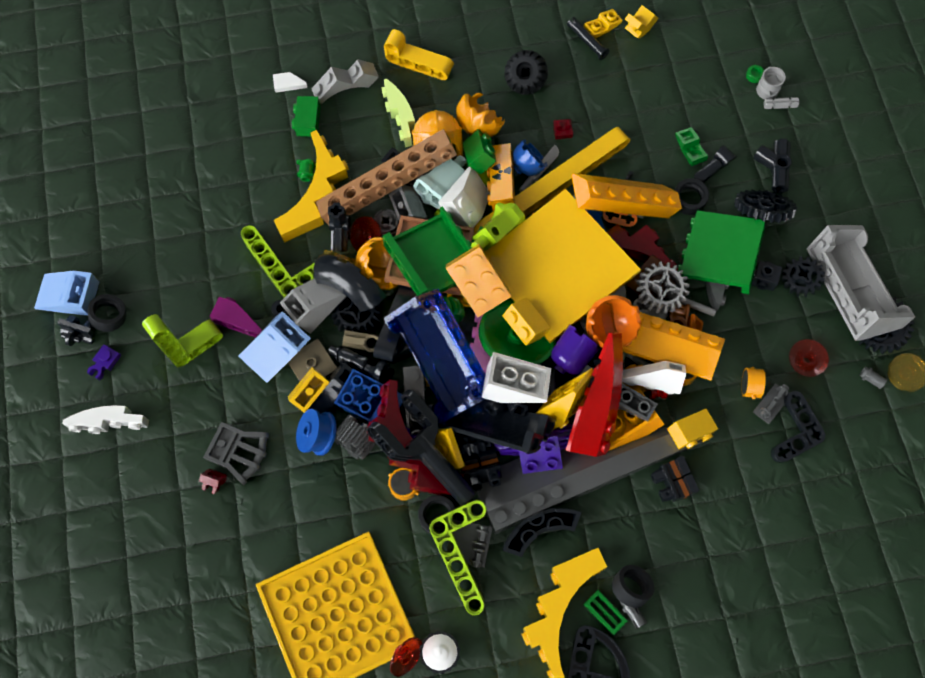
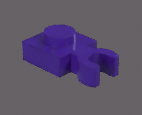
M103 344L92 359L96 364L89 367L87 373L92 376L95 371H98L95 378L100 381L104 376V370L111 371L121 355Z

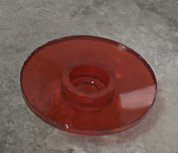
M363 216L358 218L350 229V241L357 251L368 240L381 237V228L378 222L371 217Z
M805 339L793 345L789 353V360L796 372L803 376L814 377L826 370L829 356L826 349L820 343ZM804 358H808L810 363H807Z
M409 638L395 649L390 662V672L394 676L400 677L405 675L418 662L421 651L420 645L422 644L419 638Z

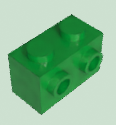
M297 96V102L293 105L295 118H292V129H295L297 136L311 137V132L319 130L321 110L319 97Z
M477 129L463 142L468 166L481 175L496 162L491 137Z

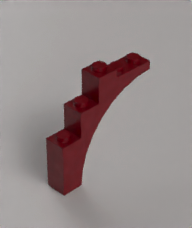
M618 224L607 231V234L630 258L645 263L653 254L665 265L669 262L670 268L677 265L665 255L664 250L660 246H657L658 234L648 225L631 237H629L627 230L621 228Z
M389 380L381 386L380 397H382V400L377 410L378 416L369 422L368 427L373 422L385 425L405 447L412 440V437L407 431L400 414L397 398L398 381ZM369 436V440H368V441L375 442V441ZM389 460V465L412 469L408 476L409 489L453 497L421 460Z

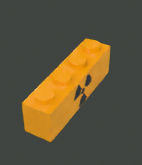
M511 143L493 145L496 162L487 169V177L490 178V181H487V189L490 192V195H487L488 205L492 206L493 213L495 205L499 202L515 204Z

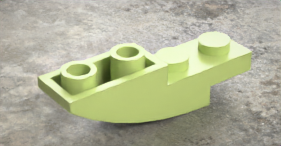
M384 79L385 87L381 88L383 97H387L388 100L385 102L386 111L391 113L392 119L396 118L397 126H401V130H399L400 141H404L405 147L412 146L410 131L415 126L413 112L401 91L388 79Z

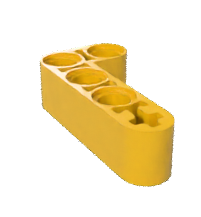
M391 30L384 44L385 57L389 62L440 80H447L454 66V62L446 56L407 44L405 35L399 30Z

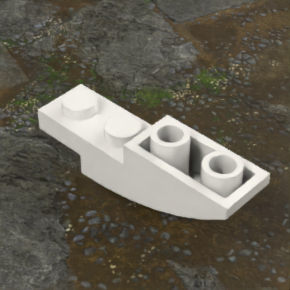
M102 406L71 415L64 419L62 424L72 432L88 430L89 433L100 434V432H108L109 426L113 428L128 426V428L140 430L141 427L148 428L149 420L144 415L131 414V410L126 406Z

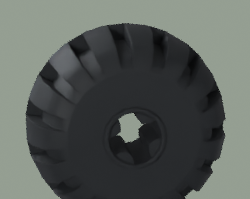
M531 50L519 51L510 57L505 66V80L508 86L516 93L523 95L533 94L539 91L547 80V64L544 58L537 52ZM530 69V76L523 77V71H528Z

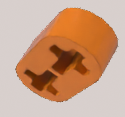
M603 211V218L610 223L631 227L637 222V215H632L634 222L631 221L630 224H626V220L621 219V215L628 216V214L616 213L620 214L619 218L612 217V220H609L608 215Z

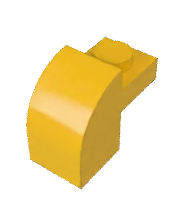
M642 5L634 16L627 15L625 20L629 23L625 29L639 39L653 27L659 18Z

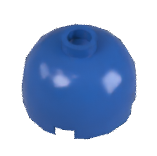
M524 139L513 151V162L515 164L513 167L519 174L523 173L527 176H534L542 172L548 165L547 162L543 164L542 159L544 157L531 143L525 144L526 140Z

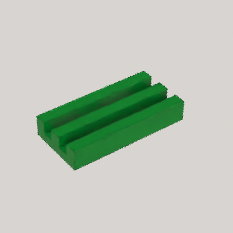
M599 590L583 604L612 636L628 622ZM597 596L621 620L620 623H618L595 599ZM591 602H592V603L606 616V618L615 626L614 629H613V628L600 616V614L590 605Z

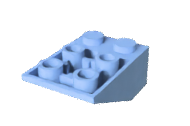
M65 271L44 274L34 308L88 316V305L96 296L99 281L92 273Z
M282 311L238 357L267 383L311 338Z

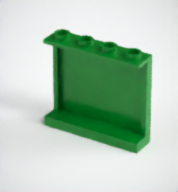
M443 206L440 207L439 215L394 237H392L390 232L383 235L385 249L421 303L456 286V283L446 270V264L472 248L470 240L465 239L459 225L456 226L451 213L446 212Z
M697 210L696 216L691 219L690 228H692V231L687 234V248H684L682 252L683 264H679L677 272L683 270L681 277L687 276L689 279L742 287L741 293L749 294L765 231V222L761 219L755 220L754 218Z

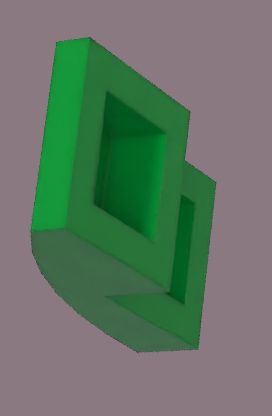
M692 127L675 133L679 146L690 166L707 161L708 155L699 144L700 138Z

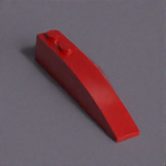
M619 332L608 333L599 355V359L602 361L593 370L591 376H593L594 380L590 388L586 387L584 395L587 397L583 407L579 405L566 447V450L569 452L598 457L606 455L610 449V438L616 429L615 421L621 398L623 379L622 333Z

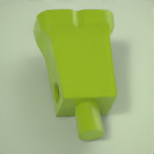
M497 203L491 220L472 237L474 242L471 244V247L473 248L480 244L485 252L499 242L508 232L525 221V214L514 203Z

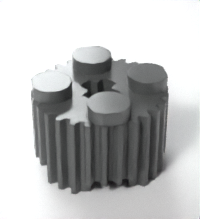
M348 415L336 430L334 442L337 445L341 443V446L348 451L347 453L354 458L363 460L376 443L368 441V425L365 423L359 425L357 419Z

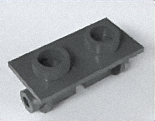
M775 383L753 413L767 424H770L784 406V398L789 393V387L785 384L779 386Z

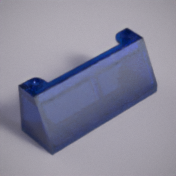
M439 289L415 296L383 318L390 331L402 334L436 396L438 403L435 404L434 410L440 423L485 400V398H482V391L486 374Z

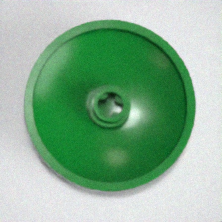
M505 300L483 314L478 334L482 347L490 357L493 352L543 365L551 356L556 340L550 344L543 336L540 340L525 346L502 315L514 303L513 300Z

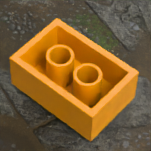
M477 244L446 264V270L477 317H480L511 297L509 289L480 244Z

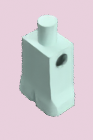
M459 155L454 161L452 159L447 160L416 180L413 187L422 198L423 203L440 209L439 200L465 172L462 167L466 164V159L463 156Z

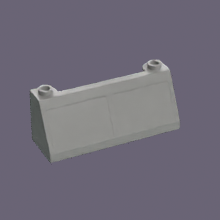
M827 225L807 247V251L812 261L817 260V266H823L821 271H825L824 283L854 340L868 339L905 327L915 318V315L907 305L896 306L864 249L868 242V234L863 225Z

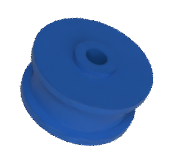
M308 409L302 415L296 432V443L301 452L309 453L313 451L319 456L328 453L336 436V420L333 414L329 412L319 414L315 409Z

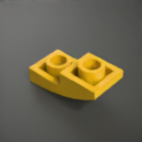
M610 9L600 13L597 19L584 23V27L595 38H598L620 25L623 20L614 9Z

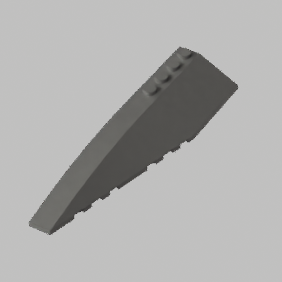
M668 427L658 428L648 436L612 449L606 455L598 457L569 452L566 448L562 449L560 453L563 469L523 474L520 458L500 466L502 474L501 485L492 487L489 482L482 483L483 488L476 493L479 500L486 504V516L496 535L518 525L524 519L537 512L557 508L688 449L687 447L678 449L667 430ZM702 440L697 441L699 444L704 443Z

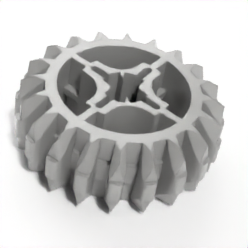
M659 262L657 267L653 263L650 266L651 269L646 267L644 269L645 273H641L639 276L641 279L637 281L639 287H637L636 291L641 294L638 298L645 299L642 303L643 305L650 304L649 310L655 307L656 313H659L661 309L664 314L668 312V309L674 312L675 307L680 308L682 306L681 302L684 303L687 300L685 296L689 294V291L686 290L689 284L684 283L687 280V276L681 277L683 270L677 272V265L670 268L669 262L666 263L665 267L662 262ZM655 275H662L660 280L649 281ZM669 277L675 282L676 285L670 282ZM664 282L665 291L662 293L661 284ZM650 291H653L656 294V298L652 296ZM665 295H677L676 298L670 301H663Z

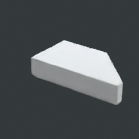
M291 72L273 75L276 93L307 88L306 82Z

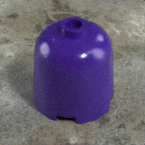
M569 325L552 348L551 359L556 364L554 368L563 375L565 372L577 375L592 361L601 348L585 334L581 335L576 331L575 327Z

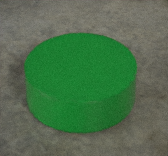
M759 65L750 66L746 72L747 80L752 83H758L764 69Z

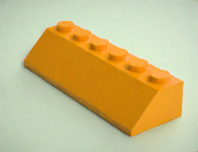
M576 173L571 174L578 209L667 219L682 209L678 192L665 185Z
M640 312L639 316L642 325L638 331L637 339L633 340L631 345L624 347L623 352L655 363L670 361L686 366V373L712 380L723 349L724 338Z

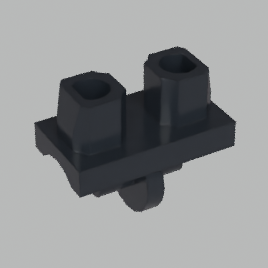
M70 315L66 320L61 318L58 320L57 324L61 327V337L65 338L66 345L73 346L75 342L80 343L81 341L92 344L95 341L93 334L96 328L90 324L89 320L85 321L83 325H79V318Z

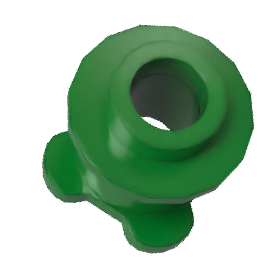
M312 159L297 160L296 164L300 165L297 177L304 182L311 181L314 177L313 172L316 169V163Z

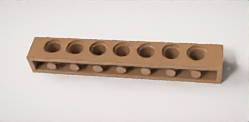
M442 129L317 200L316 204L321 218L329 225L328 207L333 205V203H340L342 207H345L346 215H352L455 157L457 153L445 130Z

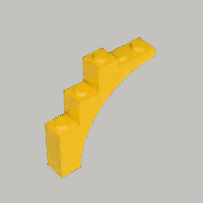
M317 130L310 133L317 155L316 170L312 183L305 195L293 208L274 219L284 243L324 225L316 201L335 191L336 189L333 184L348 178L347 170L349 168L345 160L341 161L339 155L334 157L331 149L327 150V142L323 135H319Z
M599 548L552 568L551 579L554 585H558L559 588L538 597V603H536L540 615H545V618L523 628L524 633L521 635L526 646L530 645L531 649L540 646L541 650H538L542 662H547L550 669L547 671L549 678H565L560 664L558 648L559 630L564 612L577 590L591 577L607 568Z

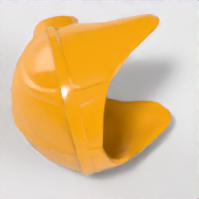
M434 110L425 113L419 118L412 130L413 145L444 129L452 144L455 145L457 157L459 155L463 156L462 127L452 115L445 111Z

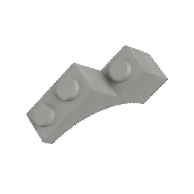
M357 59L348 70L330 67L312 87L314 96L319 97L320 103L323 104L328 98L343 90L356 87L369 88L379 76L373 63Z

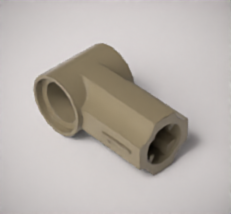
M345 330L342 347L374 352V348L368 346L367 340L369 338L378 340L379 336L377 334Z

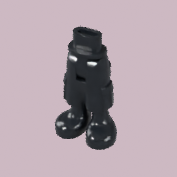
M333 345L329 348L330 355L335 357L336 361L346 363L352 369L382 384H385L393 377L394 369L390 368V361L381 360L376 366H373L370 358L342 346L337 348Z

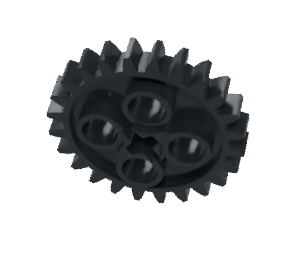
M751 189V192L745 190V192L740 191V194L737 193L734 202L735 208H738L737 211H742V214H748V217H755V220L761 219L763 222L768 220L771 223L773 221L778 223L780 221H791L795 217L797 210L796 203H793V200H788L789 197H782V194L776 195V192H769L768 190L761 191L759 189L755 191Z
M897 297L893 298L897 307L903 305V301L896 303ZM910 321L902 329L881 334L882 338L875 336L860 340L859 345L865 343L866 350L870 346L873 347L874 353L878 349H880L881 354L886 350L889 353H892L894 349L898 351L912 337L910 334L914 331L911 328L914 321Z

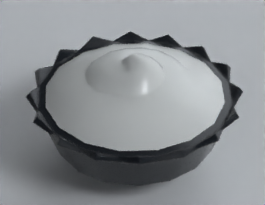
M436 631L435 633H429L428 637L423 639V643L420 645L421 651L419 656L421 657V663L426 666L427 670H431L434 674H443L457 666L461 649L453 635L448 634L446 631Z

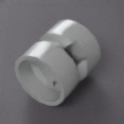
M768 67L764 70L756 88L759 97L762 99H774L778 96L786 78L783 70L778 67Z

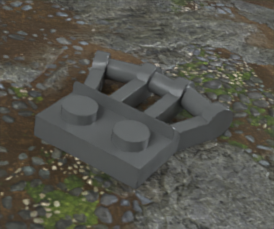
M221 422L203 458L228 469L244 486L247 483L246 480L256 471L260 470V463L267 456L266 446L270 434L267 432H244ZM243 438L259 439L258 449L243 443ZM240 447L256 454L253 461L236 455L238 448ZM234 460L249 468L240 475L230 464Z

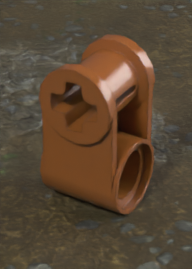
M690 304L682 305L680 308L675 307L674 312L668 309V321L687 327Z

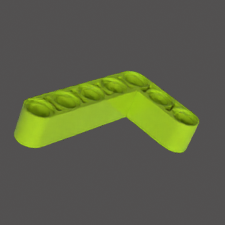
M245 226L241 230V237L245 245L283 298L288 295L287 292L302 285L303 281L314 279L313 269L315 263L291 277L254 226ZM254 235L253 238L247 239L249 236ZM270 262H274L272 266H267ZM284 276L282 280H277L278 277Z
M157 314L147 317L142 323V326L152 340L176 367L186 365L219 342L223 337L222 332L212 320L204 321L180 339L176 338Z
M479 499L472 500L435 518L429 528L465 609L471 615H479L483 611L484 598L453 532L484 517L486 504ZM473 504H480L483 507V512L479 515L473 514L471 511ZM457 512L464 516V521L460 524L455 523L452 518L453 514ZM438 521L445 525V531L441 533L434 529V524ZM451 541L454 544V549L450 552L443 549V542ZM454 560H459L462 562L463 568L456 571L452 568L451 563ZM462 580H469L472 583V587L464 590L460 586ZM472 599L480 601L481 606L478 609L470 607L469 602Z

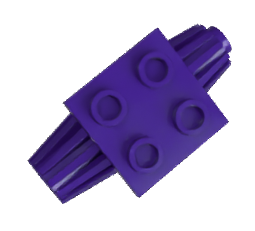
M567 424L561 429L559 427L554 429L547 442L542 441L540 444L541 449L535 453L530 454L494 443L496 452L499 451L500 455L520 456L523 474L563 469L560 450L567 447L573 424Z

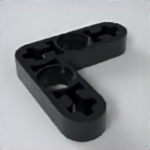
M798 391L788 393L784 398V404L801 433L772 448L771 456L778 463L786 462L822 443L825 439V432L804 396ZM797 398L798 401L792 404L790 400ZM800 407H803V408H804V409H801V410H799V411H797V412L795 411L796 409H798V408H800ZM801 413H806L809 416L808 423H803L800 420ZM812 424L814 425V426L811 427L810 429H806V428H805V427H808V426H810V425H812ZM817 432L819 436L813 439L811 435ZM795 439L802 441L803 447L801 450L794 447L793 442ZM789 448V452L785 453L783 456H778L777 453Z

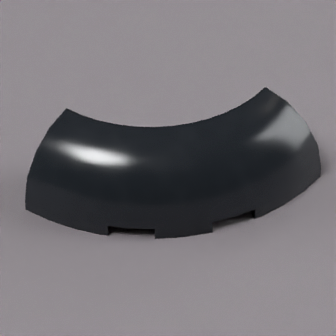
M323 254L317 258L313 269L317 284H325L339 290L361 312L375 307L386 298L385 293L372 278L368 280L360 273L361 269L352 263L347 262L345 264L333 255Z
M554 508L537 512L524 519L513 529L506 539L502 550L523 557L530 543L543 532L559 529L575 532L582 512L567 508Z

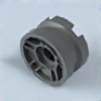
M381 209L374 215L373 224L375 232L380 237H383L388 232H390L392 237L396 235L399 220L393 210L387 209L382 211Z

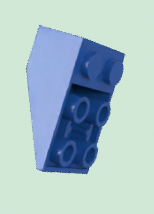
M352 369L334 404L368 425L369 422L378 416L377 410L382 400L380 389L384 384ZM397 392V398H398V404H399V410H400V408H401V406H402V404H403V402H402V400H401V396H402L403 394Z

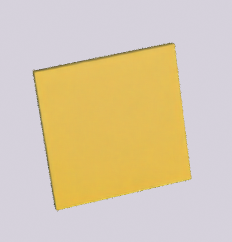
M566 189L485 251L487 257L511 293L510 298L515 303L527 298L551 327L544 335L550 344L561 336L569 325L573 326L586 316L597 300L612 295L641 272V269L592 216L585 209H578L576 199Z
M369 531L255 584L292 678H357L420 647Z

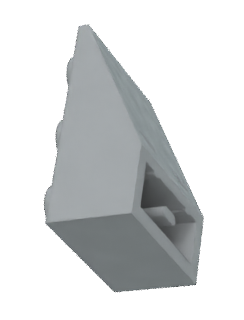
M314 278L292 289L280 304L296 325L311 334L346 295L331 286L317 284Z

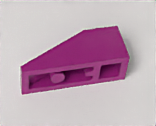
M226 297V299L218 298L209 316L215 324L255 338L262 332V329L237 304L236 300L230 297Z

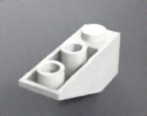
M662 361L623 370L622 382L630 386H644L648 390H662L667 394H680L686 377V366L670 361Z

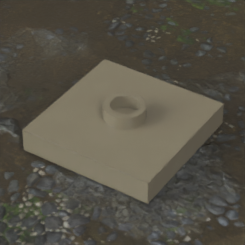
M319 339L301 348L288 362L299 381L302 380L311 367H314L326 378L331 376L337 368Z

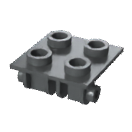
M453 519V521H454L455 523H457V524H460V523L463 522V521H460V520H455V519ZM470 523L453 532L468 565H472L475 568H485L493 527ZM448 541L446 551L450 552L454 549V544ZM454 560V561H453V562H457V563H462V562L459 561V560Z

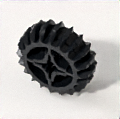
M346 296L332 311L331 318L334 320V326H338L339 332L349 330L370 334L369 329L375 330V324L380 323L379 318L382 317V312H380L382 310L381 305L378 304L362 312L357 307L359 313L357 314L358 318H356L354 313L356 305ZM369 316L364 322H362L364 317ZM343 319L353 320L356 324L348 323Z

